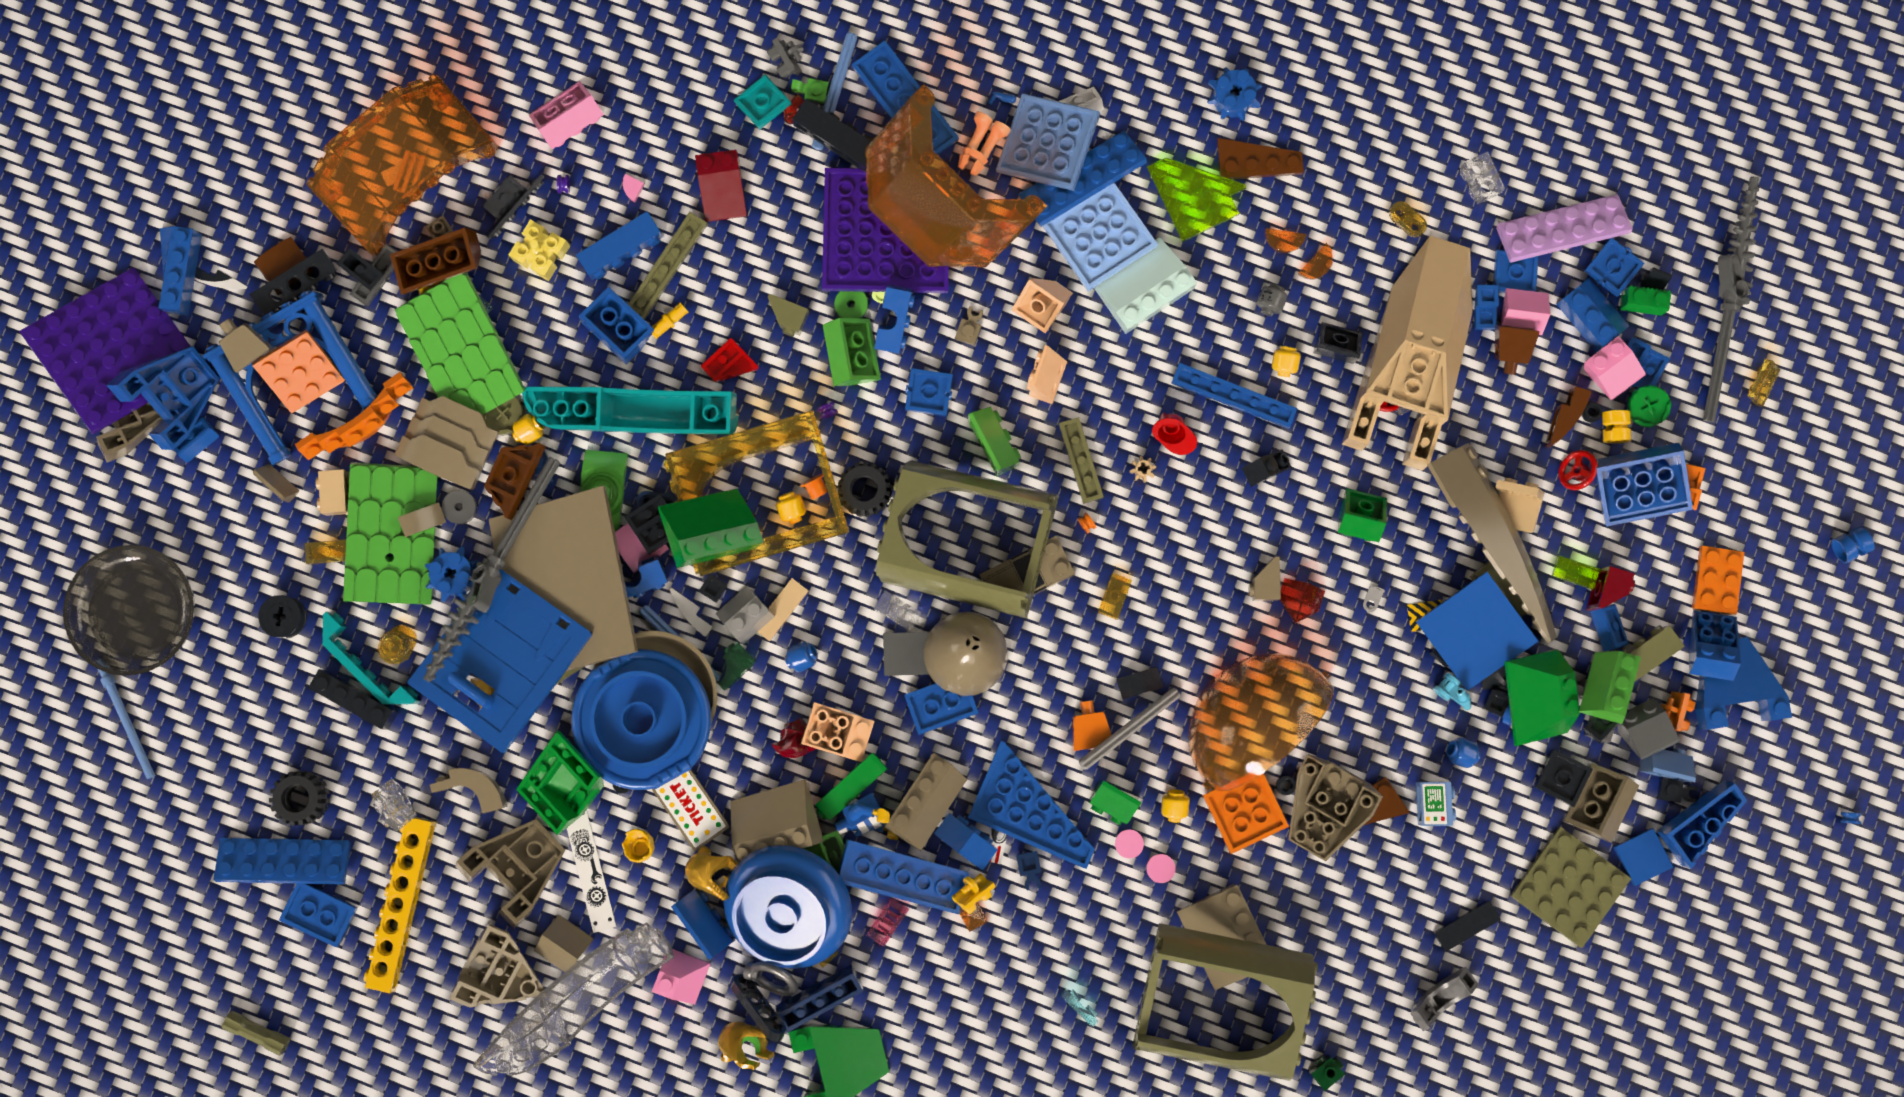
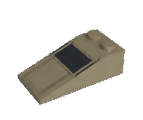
M1057 536L1047 541L1033 595L1075 575ZM1033 547L979 574L982 581L1022 591Z

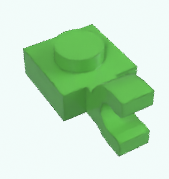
M808 78V82L805 84L802 81L793 79L791 92L805 94L804 100L807 99L810 102L816 101L817 103L825 104L829 82Z

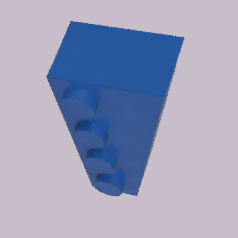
M1723 780L1658 829L1657 833L1680 865L1692 869L1696 864L1695 861L1708 850V845L1715 837L1717 838L1721 834V829L1734 818L1747 802V799L1735 783Z

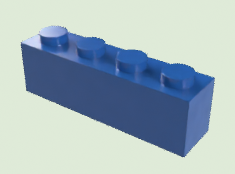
M647 211L579 252L576 256L591 280L595 278L598 280L603 278L610 269L621 267L628 258L639 256L646 247L657 245L663 236Z

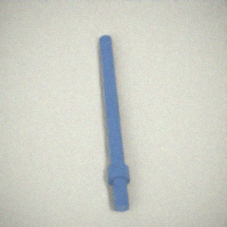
M104 660L95 663L102 677L100 681L110 695L146 778L151 779L155 777L154 771L116 689L114 676L110 675Z

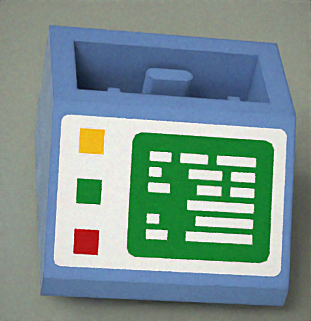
M1416 782L1418 825L1453 826V821L1456 820V810L1452 808L1455 789L1454 786H1451V782Z

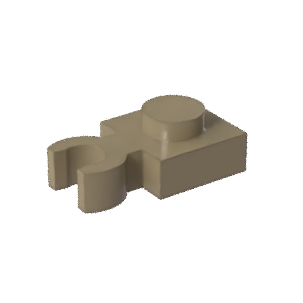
M970 306L967 310L968 320L961 319L955 340L975 346L982 326L977 324V322L982 319L983 310H980L978 316H973L971 314L973 307Z

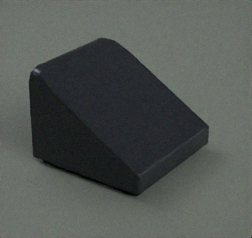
M1652 268L1646 272L1641 286L1646 289L1649 287V289H1661L1663 291L1671 280L1672 274Z

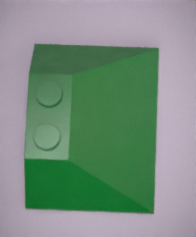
M1553 649L1504 661L1514 746L1568 733L1580 712L1575 671L1560 651Z
M557 731L516 790L548 826L559 835L585 813L604 787L601 775L560 731Z

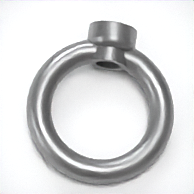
M748 962L744 968V979L755 980L760 986L772 993L791 996L798 990V984L793 976L777 965L767 962ZM762 971L777 975L789 987H782L770 982L762 976Z

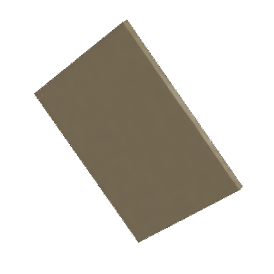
M596 487L536 505L504 559L506 564L501 570L592 633L589 641L566 671L638 652L606 487ZM504 515L489 519L494 551L512 520L505 518ZM511 584L508 590L516 595L520 589ZM561 618L557 625L565 630L570 624Z

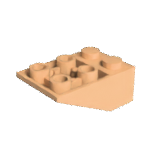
M1045 345L1043 351H1038L1034 369L1031 371L1027 389L1030 390V397L1053 404L1067 361L1047 345Z
M814 702L801 744L862 762L874 721Z

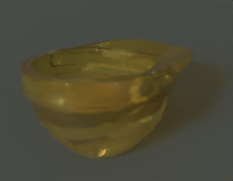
M399 625L380 637L378 645L380 657L385 662L394 665L408 660L416 645L417 637L414 631L407 626Z

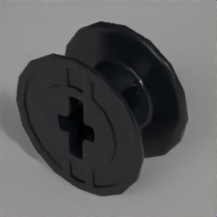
M277 595L267 599L261 605L258 619L262 630L268 635L282 639L292 638L304 629L307 621V612L303 604L297 599ZM280 615H286L285 619H280Z

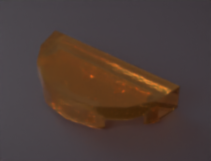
M1265 229V238L1269 246L1281 253H1291L1298 250L1305 242L1307 234Z
M1327 243L1298 273L1299 276L1304 279L1314 280L1327 274L1333 263L1332 250Z

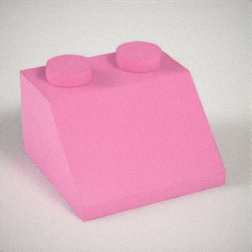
M1619 336L1584 362L1586 374L1611 401L1646 375L1633 351Z

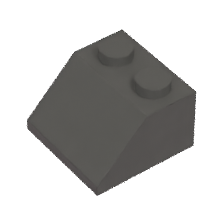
M1654 698L1629 709V714L1625 717L1623 724L1617 726L1619 735L1641 760L1680 742L1666 711Z

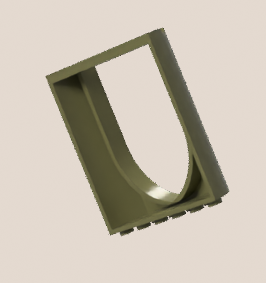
M911 460L906 462L901 470L899 479L895 481V496L889 502V518L885 520L883 525L884 537L878 543L877 552L879 555L876 576H879L880 581L883 583L1027 618L1059 495ZM947 491L968 492L1043 510L1022 591L945 573L927 566L915 556L905 539L902 528L903 517L915 504L924 498Z
M1159 923L1132 1047L1135 1050L1290 1081L1293 1079L1296 1066H1299L1301 1062L1299 1050L1300 1046L1305 1044V1024L1309 1025L1311 1012L1309 1007L1315 1001L1316 991H1314L1318 963L1314 962L1313 954ZM1162 959L1243 975L1261 981L1281 996L1287 1004L1293 1020L1286 1032L1271 1044L1244 1052L1223 1051L1146 1035Z

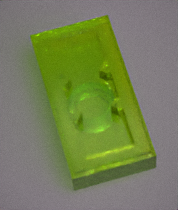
M1557 556L1551 576L1592 590L1595 587L1600 569Z

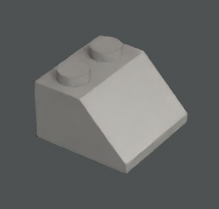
M748 586L715 613L741 644L747 642L775 617Z

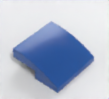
M1632 337L1627 346L1633 351L1646 375L1631 387L1637 389L1645 385H1656L1670 362V358L1652 350L1651 345Z

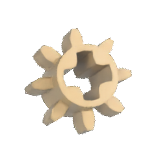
M1140 456L1138 463L1132 461L1131 464L1135 468L1130 470V473H1135V481L1140 478L1146 483L1148 476L1150 478L1154 477L1151 470L1156 469V466H1151V458L1146 461ZM1141 465L1144 468H1148L1145 474L1142 471H1138Z

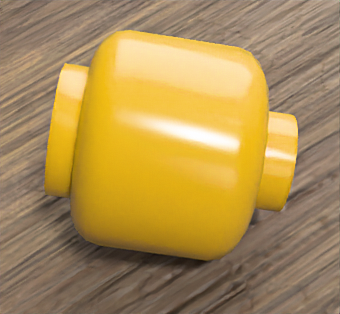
M1280 346V349L1274 351L1272 369L1278 371V376L1290 377V373L1294 374L1299 370L1301 354L1297 352V348Z
M526 414L513 423L514 432L512 435L518 443L522 442L525 445H530L543 436L545 426L540 424L535 419V416Z
M794 491L779 496L776 508L780 519L785 522L790 521V524L802 521L801 516L807 511L802 496L795 494Z
M1168 790V793L1162 796L1161 814L1167 817L1170 822H1181V819L1186 818L1189 814L1190 798L1182 790Z

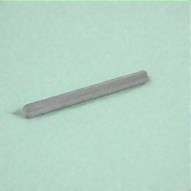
M1176 688L1170 689L1079 760L1080 766L1086 770L1179 699L1180 693Z

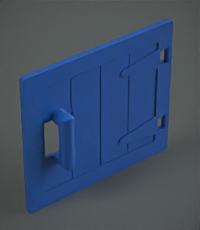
M500 569L501 582L495 590L490 608L487 613L478 610L474 612L473 616L479 620V623L468 622L466 628L470 631V634H461L458 640L462 642V645L452 647L450 651L453 653V656L445 658L443 661L445 666L438 669L435 674L436 678L432 679L431 682L423 679L428 669L427 665L433 661L434 656L432 652L438 651L440 648L439 642L436 643L407 683L498 751L506 753L589 641L592 633ZM511 584L520 589L516 595L508 590ZM561 618L570 624L565 630L557 625ZM473 673L495 689L491 696L467 680L468 675ZM459 689L481 705V710L476 712L454 695Z

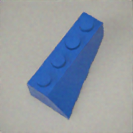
M176 226L160 228L164 279L159 309L169 314L189 315L202 234L192 228Z

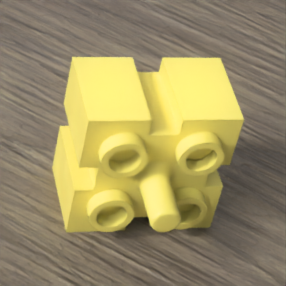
M530 219L521 233L525 237L523 242L516 241L508 255L513 261L528 269L530 266L535 274L549 281L557 269L554 262L557 258L560 260L564 258L570 245L565 239L553 232L549 235L543 226Z

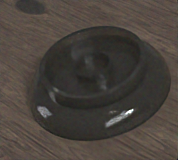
M139 545L113 547L89 559L71 580L63 605L65 630L75 651L93 667L115 675L142 674L168 662L180 651L187 641L195 617L194 594L184 572L163 553Z

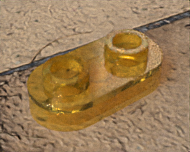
M1396 202L1390 208V219L1410 237H1420L1426 231V220L1406 202ZM1396 211H1401L1403 215L1401 217L1397 216ZM1412 225H1417L1418 230H1413Z

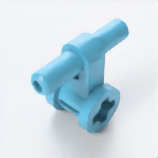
M1446 673L1444 680L1438 686L1435 685L1433 690L1442 699L1448 701L1451 698L1463 706L1465 710H1470L1472 705L1469 694L1463 688H1460L1462 684L1450 673Z

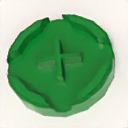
M1645 385L1632 392L1628 399L1627 410L1631 412V419L1635 423L1643 427H1653L1666 420L1670 414L1671 401L1665 390L1655 385Z

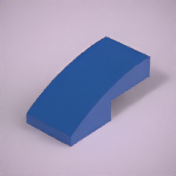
M1498 285L1476 286L1474 330H1495V325H1497V307L1499 306Z

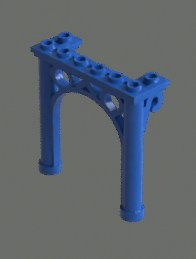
M306 291L299 296L300 299L294 303L289 301L280 307L282 310L275 314L270 312L262 317L263 321L255 324V322L248 324L274 348L298 335L290 331V323L293 320L303 318L306 321L305 330L307 329L309 333L313 323L323 341L316 337L313 338L332 357L362 409L365 410L378 397L321 305L324 302L322 293ZM303 310H305V312L307 313V315H305V314H303V313H300V312L303 311ZM284 322V331L289 336H284L283 333L274 334L270 329ZM218 344L208 347L206 349L207 353L202 355V357L214 366L268 453V459L272 466L290 457L289 450L255 397L253 391L255 368L252 366V363L244 368L247 369L244 383L239 372L236 373L232 368L222 347Z

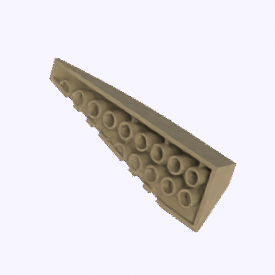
M1467 443L1427 464L1451 507H1457L1461 512V515H1459L1460 520L1463 524L1467 523L1472 528L1471 535L1474 540L1484 545L1482 551L1502 579L1507 578L1510 582L1509 590L1513 595L1517 594L1521 598L1523 610L1533 615L1532 623L1546 643L1552 642L1557 636L1536 572L1509 513L1488 478L1486 467L1481 465L1477 459L1478 454L1474 447Z

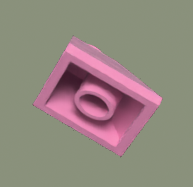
M670 948L652 992L672 1000L696 1004L711 963Z

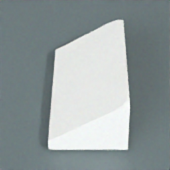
M1095 87L1058 101L1099 112L1104 109L1102 98Z

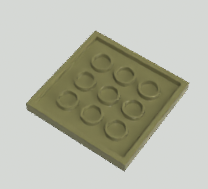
M1558 827L1510 894V897L1579 948H1583L1631 878L1565 829Z

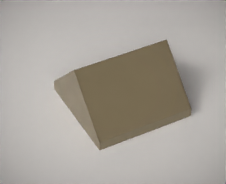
M559 914L542 934L534 951L570 975L594 938Z

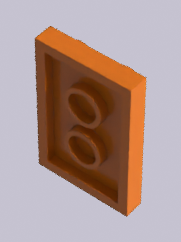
M1699 546L1692 609L1737 615L1744 552Z

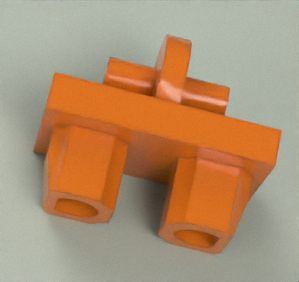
M1671 692L1666 705H1660L1666 711L1675 731L1689 730L1690 721L1685 719L1686 711L1692 712L1694 710L1696 702L1690 698V694Z

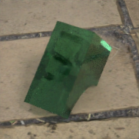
M732 643L724 650L726 653L723 656L726 661V672L719 683L724 691H727L757 663L740 643L736 645Z

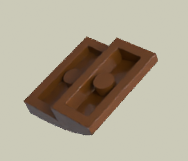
M289 237L263 253L254 263L267 282H270L305 260L306 257L294 240ZM313 267L307 270L308 276L314 273ZM298 278L290 280L289 286L291 289L296 286V282L300 281ZM274 290L277 296L282 294L281 290Z

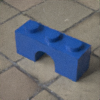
M886 284L882 308L894 311L897 320L890 326L878 325L874 349L898 354L900 348L904 349L907 336H903L904 328L909 327L911 317L907 315L908 307H913L915 295H911L910 288Z
M658 555L638 562L641 576L635 582L625 581L627 597H641L645 594V591L650 589L659 590L665 586V583H668V577Z

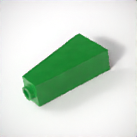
M875 753L870 754L816 804L818 807L816 812L823 820L828 818L831 821L888 768Z

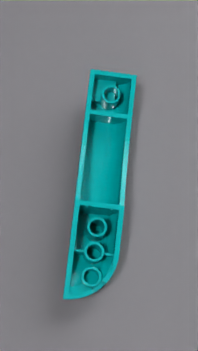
M525 387L526 390L522 393L528 412L535 416V419L540 424L559 430L664 434H734L738 425L739 416L736 415L737 394L732 391Z

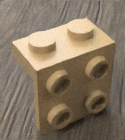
M1505 478L1504 481L1497 480L1495 488L1500 491L1499 497L1509 513L1516 530L1533 533L1544 492L1538 488L1539 485L1534 483L1517 484L1518 481L1511 478Z

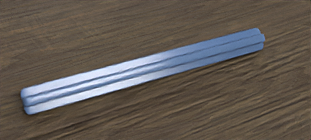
M848 32L846 34L823 110L827 113L835 112L857 41V35ZM813 139L812 147L816 150H823L824 146Z

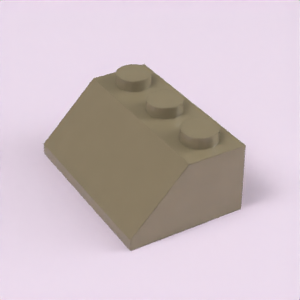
M1592 763L1590 768L1593 770L1575 807H1570L1565 821L1593 836L1612 843L1639 785L1627 776Z

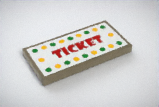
M692 770L657 789H652L694 852L730 828V825Z

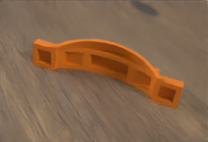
M401 372L397 373L383 383L384 388L362 413L346 424L319 435H315L313 432L295 444L297 450L310 460L323 450L330 454L337 448L351 447L365 441L385 424L393 409L399 406L396 400L413 389L411 383Z

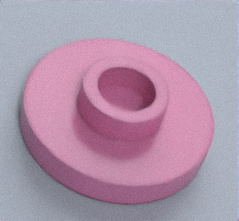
M1124 830L1115 839V848L1122 857L1134 858L1143 850V838L1134 830Z
M1154 855L1147 863V874L1157 883L1168 882L1175 874L1174 861L1167 855Z

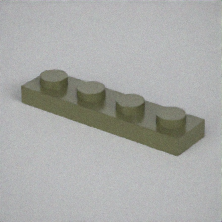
M1079 417L1059 423L1058 425L1083 504L1104 498Z

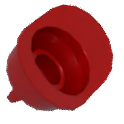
M1162 413L1161 418L1152 427L1153 436L1174 454L1187 455L1193 452L1197 446V437L1186 426L1183 418L1177 414Z

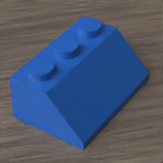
M1590 278L1556 304L1596 352L1608 345L1629 327L1628 323Z
M610 287L603 291L579 315L581 323L626 365L642 350L654 332V329Z
M695 889L672 905L671 908L710 960L735 941L733 939L734 935L729 926H724L720 921L722 916L715 907L712 909L707 903L709 898L703 890L699 892L698 889Z

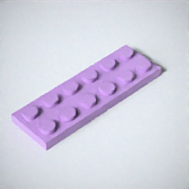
M1618 194L1498 223L1496 227L1510 263L1629 234L1633 229Z

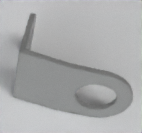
M1371 585L1363 602L1364 609L1368 612L1375 611L1385 590ZM1369 600L1373 601L1375 604L1372 609H1369L1366 606V603Z

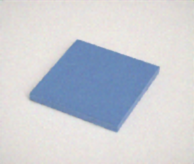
M1022 93L1010 127L1011 131L1006 138L996 171L1074 191L1100 117V112Z

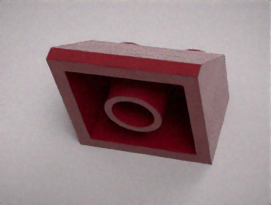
M1611 566L1598 569L1586 610L1602 609L1629 595L1635 586V580H1633L1635 574Z

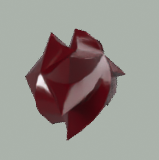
M802 718L784 724V729L780 731V741L772 743L776 752L781 756L798 758L816 749L801 744L807 723Z

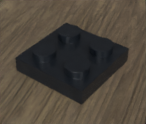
M1552 749L1534 788L1571 807H1575L1593 769Z

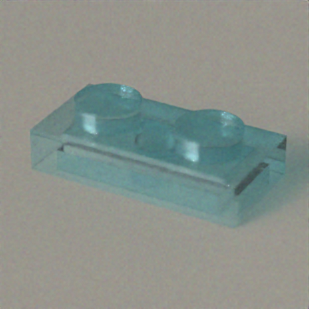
M1066 988L1060 994L1061 997L1093 1028L1098 1022L1095 1017L1097 1013L1089 1005L1085 1007L1080 1002L1082 998L1075 990L1070 992Z

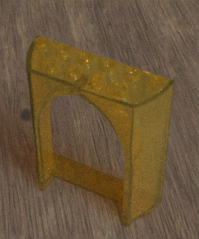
M813 410L665 454L667 460L663 461L666 472H670L672 480L669 481L672 493H675V496L678 497V500L675 502L700 497L709 481L717 473L733 463L813 440L835 513L834 518L763 538V543L754 550L693 564L696 575L704 576L849 533Z

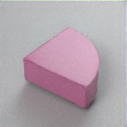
M625 174L623 178L624 191L629 199L635 203L645 184Z

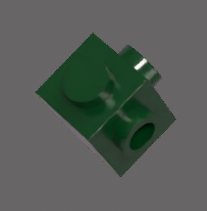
M1328 1054L1318 1057L1313 1062L1314 1066L1308 1070L1324 1091L1345 1075L1341 1070L1344 1067L1336 1056L1332 1059Z

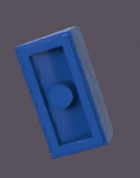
M202 417L195 423L189 436L174 450L181 459L188 463L219 438V435L206 418Z
M1616 604L1591 611L1603 651L1629 644Z

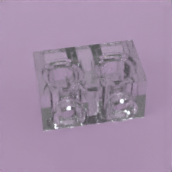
M1488 152L1471 158L1461 165L1460 174L1463 180L1467 181L1470 187V196L1473 200H1476L1477 204L1496 197L1505 190ZM1472 166L1479 167L1481 173H1475ZM1481 184L1487 185L1489 192L1483 191Z
M392 778L371 794L375 802L373 806L381 814L379 819L387 828L390 826L397 832L417 816L404 788Z

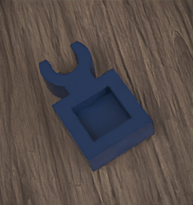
M1038 852L1017 854L1016 858L1020 876L1026 875L1027 877L1024 883L1026 890H1030L1029 882L1035 881L1037 887L1041 888V882L1035 875V873H1041Z

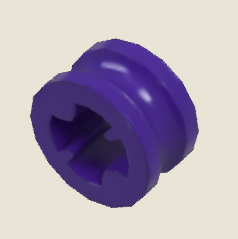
M557 175L558 194H561L563 191L566 194L570 193L569 175H565V177Z
M834 402L817 408V411L821 413V419L829 418L838 413L837 409H834Z

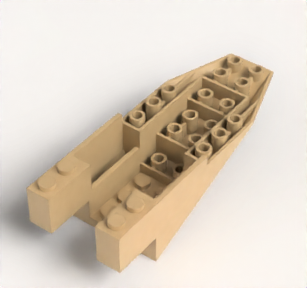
M1430 235L1392 286L1342 445L1360 451L1369 445L1380 406L1385 401L1422 413L1414 423L1402 464L1422 471L1431 462L1441 426L1449 418L1472 316L1470 248Z

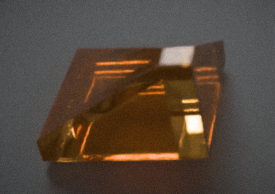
M976 903V910L971 914L964 910L959 913L969 932L988 922L979 903Z

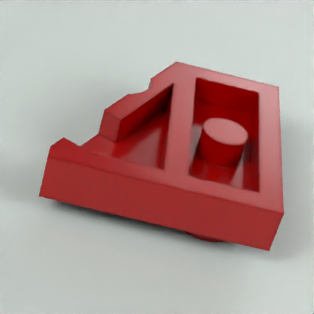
M732 338L700 366L715 383L759 369V366Z

